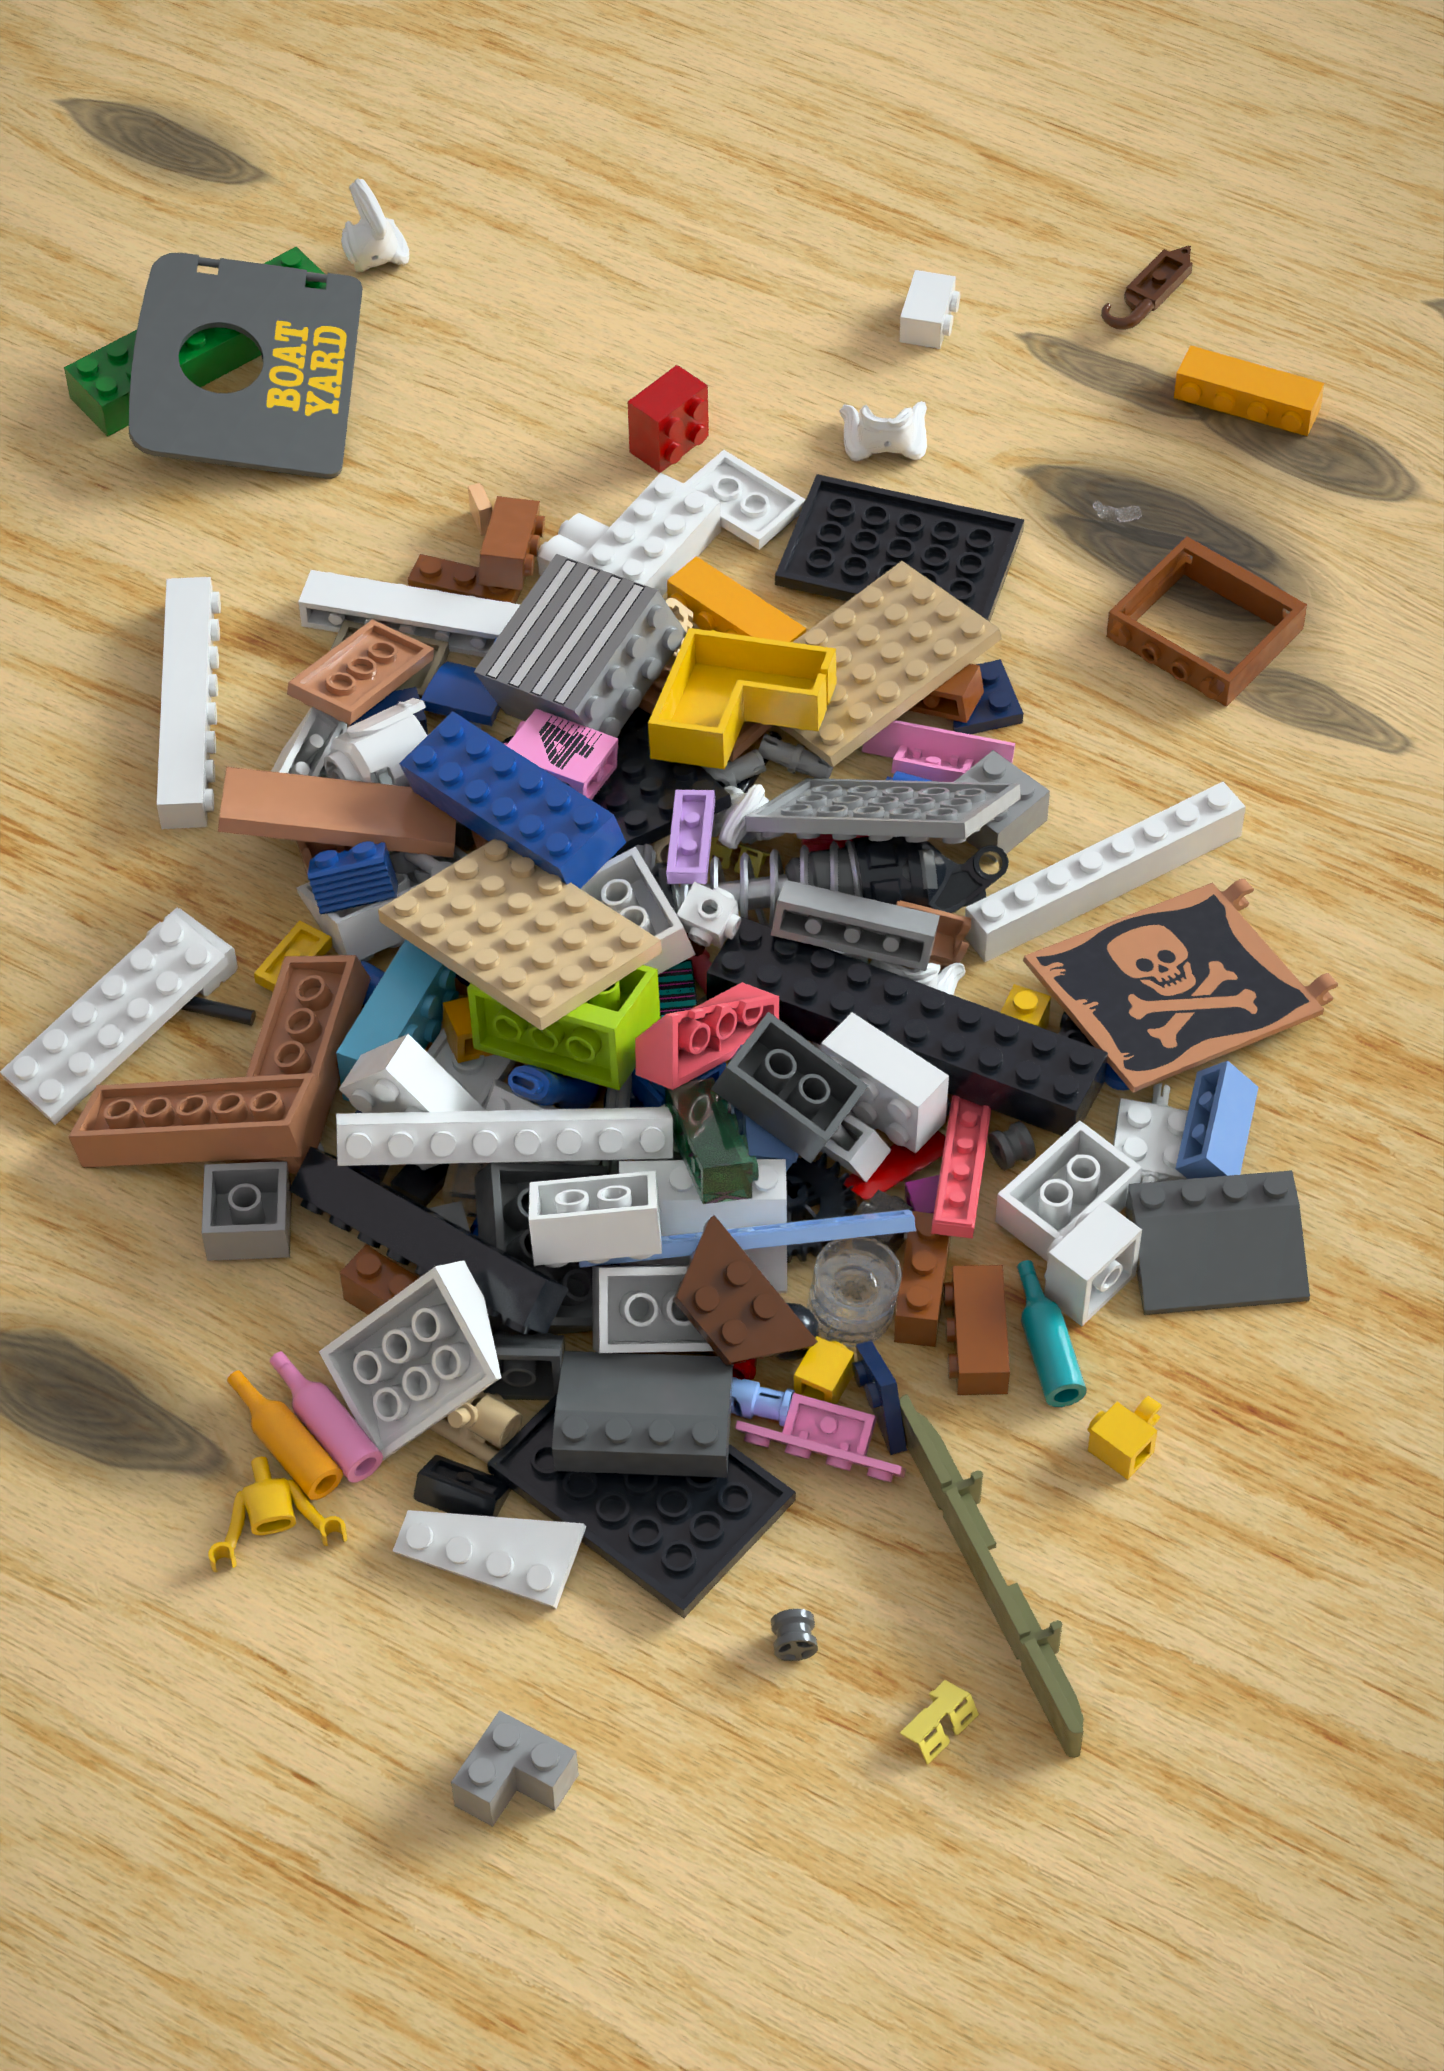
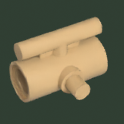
M482 1391L446 1416L448 1420L443 1418L429 1429L488 1463L499 1450L487 1444L486 1441L502 1449L518 1433L523 1416L518 1411L504 1404V1399L501 1395L484 1393Z

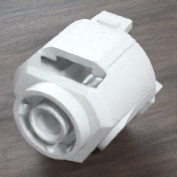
M412 698L405 702H399L398 705H394L348 727L347 732L335 737L330 748L331 754L324 758L327 778L411 787L399 763L427 737L420 722L413 715L426 708L424 701Z

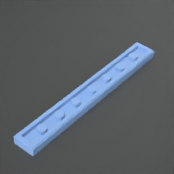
M908 1209L726 1230L743 1250L913 1232L916 1231L915 1217L912 1211ZM703 1232L661 1236L662 1254H654L646 1259L637 1260L630 1257L612 1258L607 1262L598 1264L580 1261L579 1267L691 1256Z

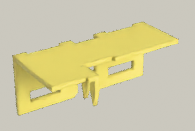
M712 837L709 864L712 856L715 855L723 858L722 868L728 869L731 862L732 848L716 844L719 838ZM738 844V847L742 849L734 871L740 874V858L744 852L747 853V850L758 853V857L748 854L754 868V876L758 878L761 865H764L770 853Z
M944 1680L935 1690L929 1693L933 1703L928 1708H924L900 1732L901 1735L919 1745L927 1765L950 1743L948 1735H945L939 1722L946 1714L950 1717L953 1724L952 1730L955 1735H959L979 1715L971 1694L947 1680ZM965 1699L966 1702L955 1712L954 1709ZM971 1713V1715L961 1724L960 1722ZM935 1728L936 1732L924 1741V1738ZM940 1743L941 1745L930 1755V1752Z

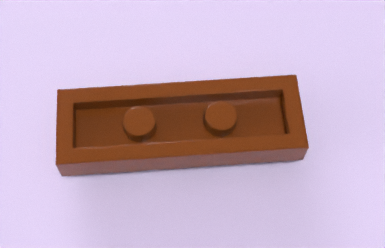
M424 554L419 555L408 577V586L516 604L522 591L479 585V567Z

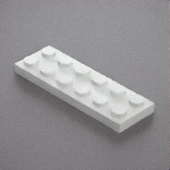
M173 912L0 1071V1074L4 1080L56 1125L92 1092L97 1085L105 1080L227 967L229 962L226 956Z

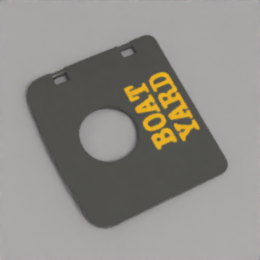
M169 253L161 256L151 267L134 345L129 398V437L134 446L143 453L158 457L324 479L337 477L342 471L363 290L361 282L357 278L347 275L307 272L304 269L220 258V260L199 257L196 254ZM198 266L218 268V275L197 272ZM305 281L326 283V290L305 287ZM220 327L236 330L246 335L256 344L262 355L263 368L258 378L251 385L240 391L215 393L204 390L193 384L180 367L178 356L185 341L193 334L208 328Z

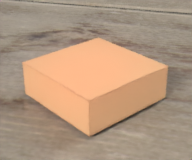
M477 483L468 486L469 506L480 534L485 535L492 515V505L483 486Z

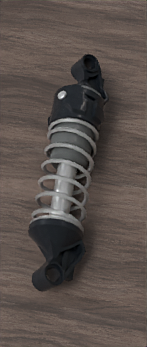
M868 836L853 838L852 841L847 840L845 847L839 848L838 844L833 841L830 849L809 852V848L803 845L800 849V857L791 858L785 866V874L779 851L774 848L770 853V876L755 878L751 859L744 852L740 858V880L725 882L719 858L714 856L710 862V884H703V886L710 889L719 887L728 891L734 896V900L737 901L740 917L748 919V910H755L759 923L771 928L777 900L785 880L896 905L897 901L900 902L901 900L954 914L959 909L986 898L985 890L1006 873L1009 860L1002 848L988 845L982 847L965 863L957 864L945 857L929 841L907 842L905 837L893 836L892 839L886 841H871ZM981 856H994L999 863L998 872L995 874L984 873L979 865ZM667 862L656 863L651 873L677 914L693 884H680V887L679 884H667ZM763 908H770L769 925Z

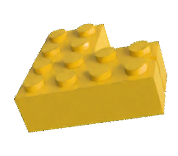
M689 628L648 722L650 759L725 769L744 721L800 730L819 731L827 705L830 703L837 684L836 648Z

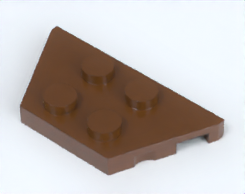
M713 1215L703 1227L704 1231L695 1251L691 1255L683 1280L680 1281L673 1297L675 1304L726 1366L744 1363L756 1358L773 1357L789 1351L810 1349L818 1341L717 1217Z

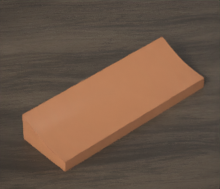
M226 767L218 832L352 847L366 841L374 842V844L385 842L388 851L453 858L456 819L413 792L411 787Z
M356 955L285 956L246 1077L315 1073L320 1086L308 1117L302 1157L224 1161L226 1164L287 1161L289 1173L297 1175L310 1146L318 1149L340 1079L336 1052L361 1012L371 980Z
M315 1073L97 1085L68 1137L82 1168L302 1157L308 1117L320 1085Z

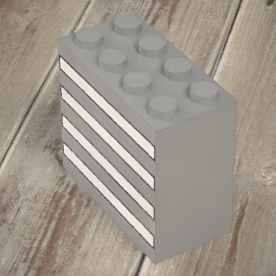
M556 554L479 663L474 673L507 715L526 721L535 709H539L617 738L620 730L633 711L639 706L642 698L655 679L659 677L662 669L675 650L681 645L687 633L657 589Z

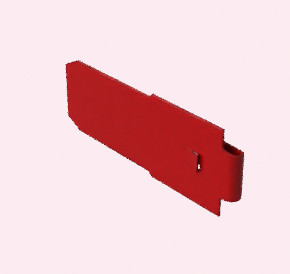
M937 1131L916 1154L905 1146L894 1144L889 1147L891 1149L890 1153L867 1182L852 1173L846 1178L844 1185L847 1188L854 1186L850 1190L864 1200L876 1198L911 1174L921 1171L942 1157L946 1136Z

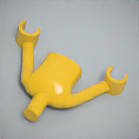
M263 1456L256 1457L251 1461L255 1483L237 1492L224 1542L215 1543L210 1547L208 1557L213 1572H217V1560L224 1557L229 1558L232 1567L235 1568L237 1561L234 1550L244 1527L246 1511L249 1516L251 1531L254 1535H269L282 1532L296 1524L292 1499L300 1513L320 1531L324 1546H328L327 1535L332 1532L341 1533L343 1542H346V1526L340 1517L329 1516L324 1518L309 1502L294 1480H287L285 1478L272 1479L268 1459Z

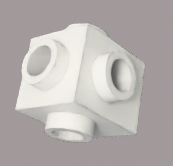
M697 882L693 883L676 914L686 933H688V937L695 943L705 947H709L712 944L721 949L726 938L733 939L741 924L738 904L731 893L719 887L710 889Z

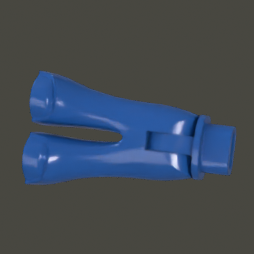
M533 1065L518 1066L513 1069L508 1077V1084L515 1095L541 1106L554 1105L558 1109H588L597 1099L601 1089L598 1084L567 1075L563 1076V1074Z

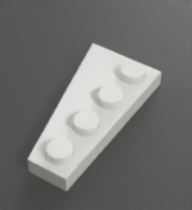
M408 1510L393 1552L397 1555L557 1609L586 1526L583 1523Z

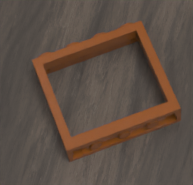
M1186 536L1109 611L1106 637L1113 640L1117 645L1123 646L1139 655L1146 662L1168 672L1175 679L1192 686L1206 697L1214 699L1227 707L1304 629L1307 604ZM1183 575L1188 576L1275 626L1229 674L1137 622Z

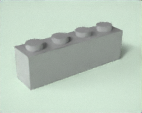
M785 880L777 900L771 935L926 971L933 950L940 915Z

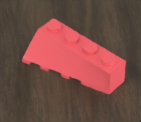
M742 982L690 1010L664 1015L635 1038L636 1075L674 1090L733 1057L740 1045L746 1042L768 1012L779 1019V996Z

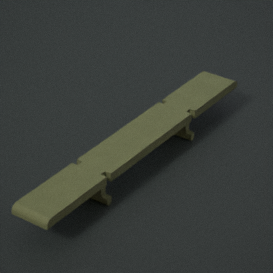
M908 1394L903 1395L900 1398V1407L906 1446L939 1510L942 1509L943 1518L1016 1659L1021 1661V1668L1064 1752L1069 1757H1078L1081 1753L1084 1718L1077 1696L1055 1656L1060 1648L1062 1622L1059 1620L1050 1623L1049 1628L1042 1630L1018 1583L1007 1586L989 1551L996 1548L997 1543L976 1505L981 1502L983 1472L979 1470L972 1472L970 1478L963 1480L941 1436L928 1419L915 1410Z

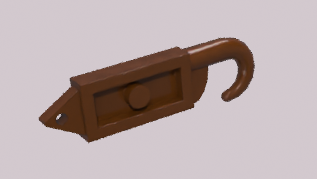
M1185 246L1172 251L1163 249L1126 287L1124 300L1133 311L1126 317L1117 318L1109 313L1111 304L1106 303L1101 310L1103 321L1115 329L1126 330L1135 327L1151 311H1155L1192 273L1193 263L1190 262L1191 246Z

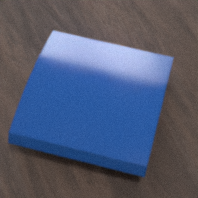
M449 661L439 668L421 698L426 706L423 709L424 711L448 716L453 711L467 721L488 726L493 725L501 707L474 673L476 668Z

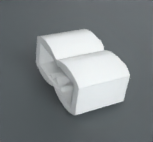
M580 513L574 515L570 520L564 521L559 528L558 535L551 538L548 542H544L538 550L539 575L543 574L556 554L579 561L610 527Z

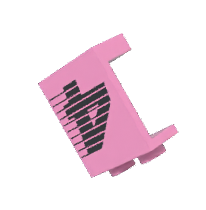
M535 709L526 721H521L514 737L509 743H504L551 775L568 783L570 787L590 800L594 798L617 768L618 738L539 709Z

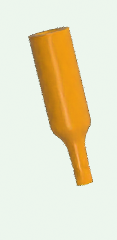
M240 1370L231 1373L227 1382L249 1408L253 1433L308 1498L318 1500L330 1494L342 1480V1469L287 1405L281 1401L263 1397Z

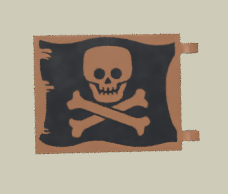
M1246 879L1235 881L1225 891H1220L1212 882L1027 954L1023 958V962L1095 1048L1108 1052L1107 1063L1132 1093L1322 1015L1324 1012L1322 1006L1333 1000V996L1328 991L1338 987V983L1329 973L1322 974L1310 985L1304 986L1238 911L1249 905L1248 900L1244 896L1254 891V888Z

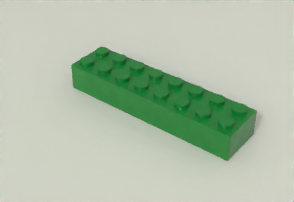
M294 247L263 263L325 274L298 247ZM306 280L305 287L326 290V283ZM218 327L204 329L193 334L181 347L178 357L180 367L185 376L193 384L201 388L261 356V353L256 344L246 335L236 330ZM137 330L64 367L70 399L107 437L129 426L130 383Z

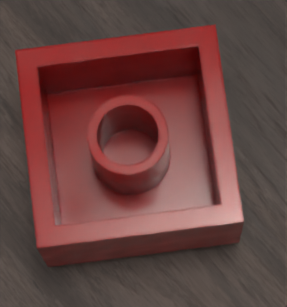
M675 365L627 402L629 453L659 473L670 465L676 464L683 455L696 445L702 444L709 436L708 385L679 365Z

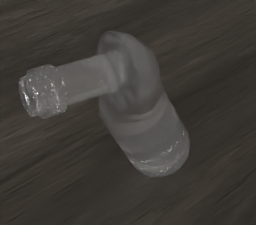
M1100 501L1093 503V508L1098 511V516L1103 520L1126 522L1140 519L1142 515L1140 507L1136 505L1114 508L1103 506Z

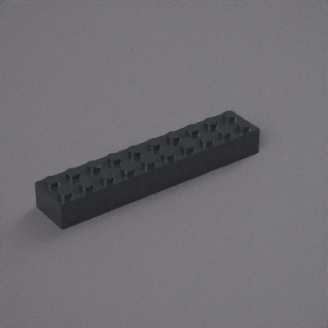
M741 917V924L733 939L727 938L706 972L707 1001L742 982L779 996V1020L806 1040L819 1045L851 1013H854L949 1076V1094L959 1096L981 1106H989L991 1110L1063 1136L1079 1120L1084 1122L1105 1082L1108 1052L833 950L772 936L771 927Z

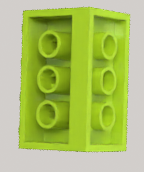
M645 965L637 968L542 1031L470 983L467 987L474 1049L615 1090L621 1089L636 1067L635 1038L661 1019L658 969Z

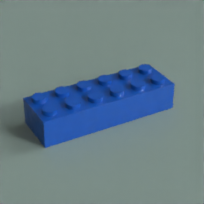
M453 711L399 763L413 792L490 842L493 839L504 841L508 848L522 857L532 859L535 865L547 873L559 876L566 885L572 883L581 889L626 843L614 814Z

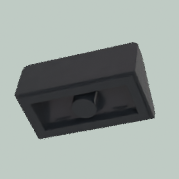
M435 1455L418 1472L413 1496L416 1501L447 1513L497 1517L511 1489L493 1475L440 1455Z

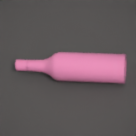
M282 1351L275 1353L270 1359V1364L290 1388L293 1395L292 1408L298 1419L342 1469L343 1475L348 1481L352 1483L359 1482L372 1475L382 1463L383 1455L326 1385L307 1380Z

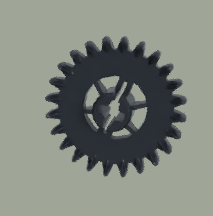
M825 1152L816 1162L812 1161V1163H809L803 1157L797 1158V1161L792 1163L786 1171L787 1223L853 1216L857 1211L858 1204L854 1200L856 1194L850 1190L854 1186L847 1188L844 1185L846 1178L850 1177L849 1173H844L838 1178L840 1174V1163L838 1161L832 1167L826 1169L827 1154ZM819 1204L820 1210L816 1215L810 1207ZM836 1240L787 1245V1263L791 1262L793 1256H797L800 1262H806L808 1253H811L816 1258L822 1257V1247L834 1250L837 1248Z

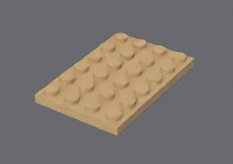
M901 561L794 641V643L836 648L837 684L830 703L827 705L819 731L779 727L834 767L1002 639L1000 629Z
M496 839L491 840L378 909L379 921L541 1031L662 953L660 939L574 884L569 883L566 885L559 876L547 873L535 865L532 859L522 857L508 848L504 841Z

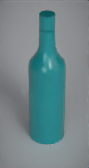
M1025 1260L1017 1265L1026 1297V1305L1021 1313V1324L1047 1404L1053 1407L1070 1406L1084 1398L1087 1388L1062 1311L1055 1302L1044 1295L1033 1262Z

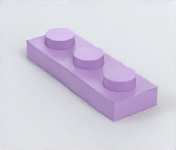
M675 790L666 870L667 884H693L694 882L707 884L715 808L714 790Z

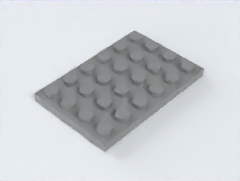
M806 778L745 816L746 832H761V837L765 838L780 837L784 833H796L797 838L800 839L816 838L820 834H832L835 840H849L855 838L856 835H868L871 841H886L892 839L893 836L905 837L907 842L914 843L927 841L929 837L942 838L943 843L947 844L962 843L966 841L968 836L980 831L982 826L994 821L996 816L1008 811L1011 805L1021 799L1020 784Z

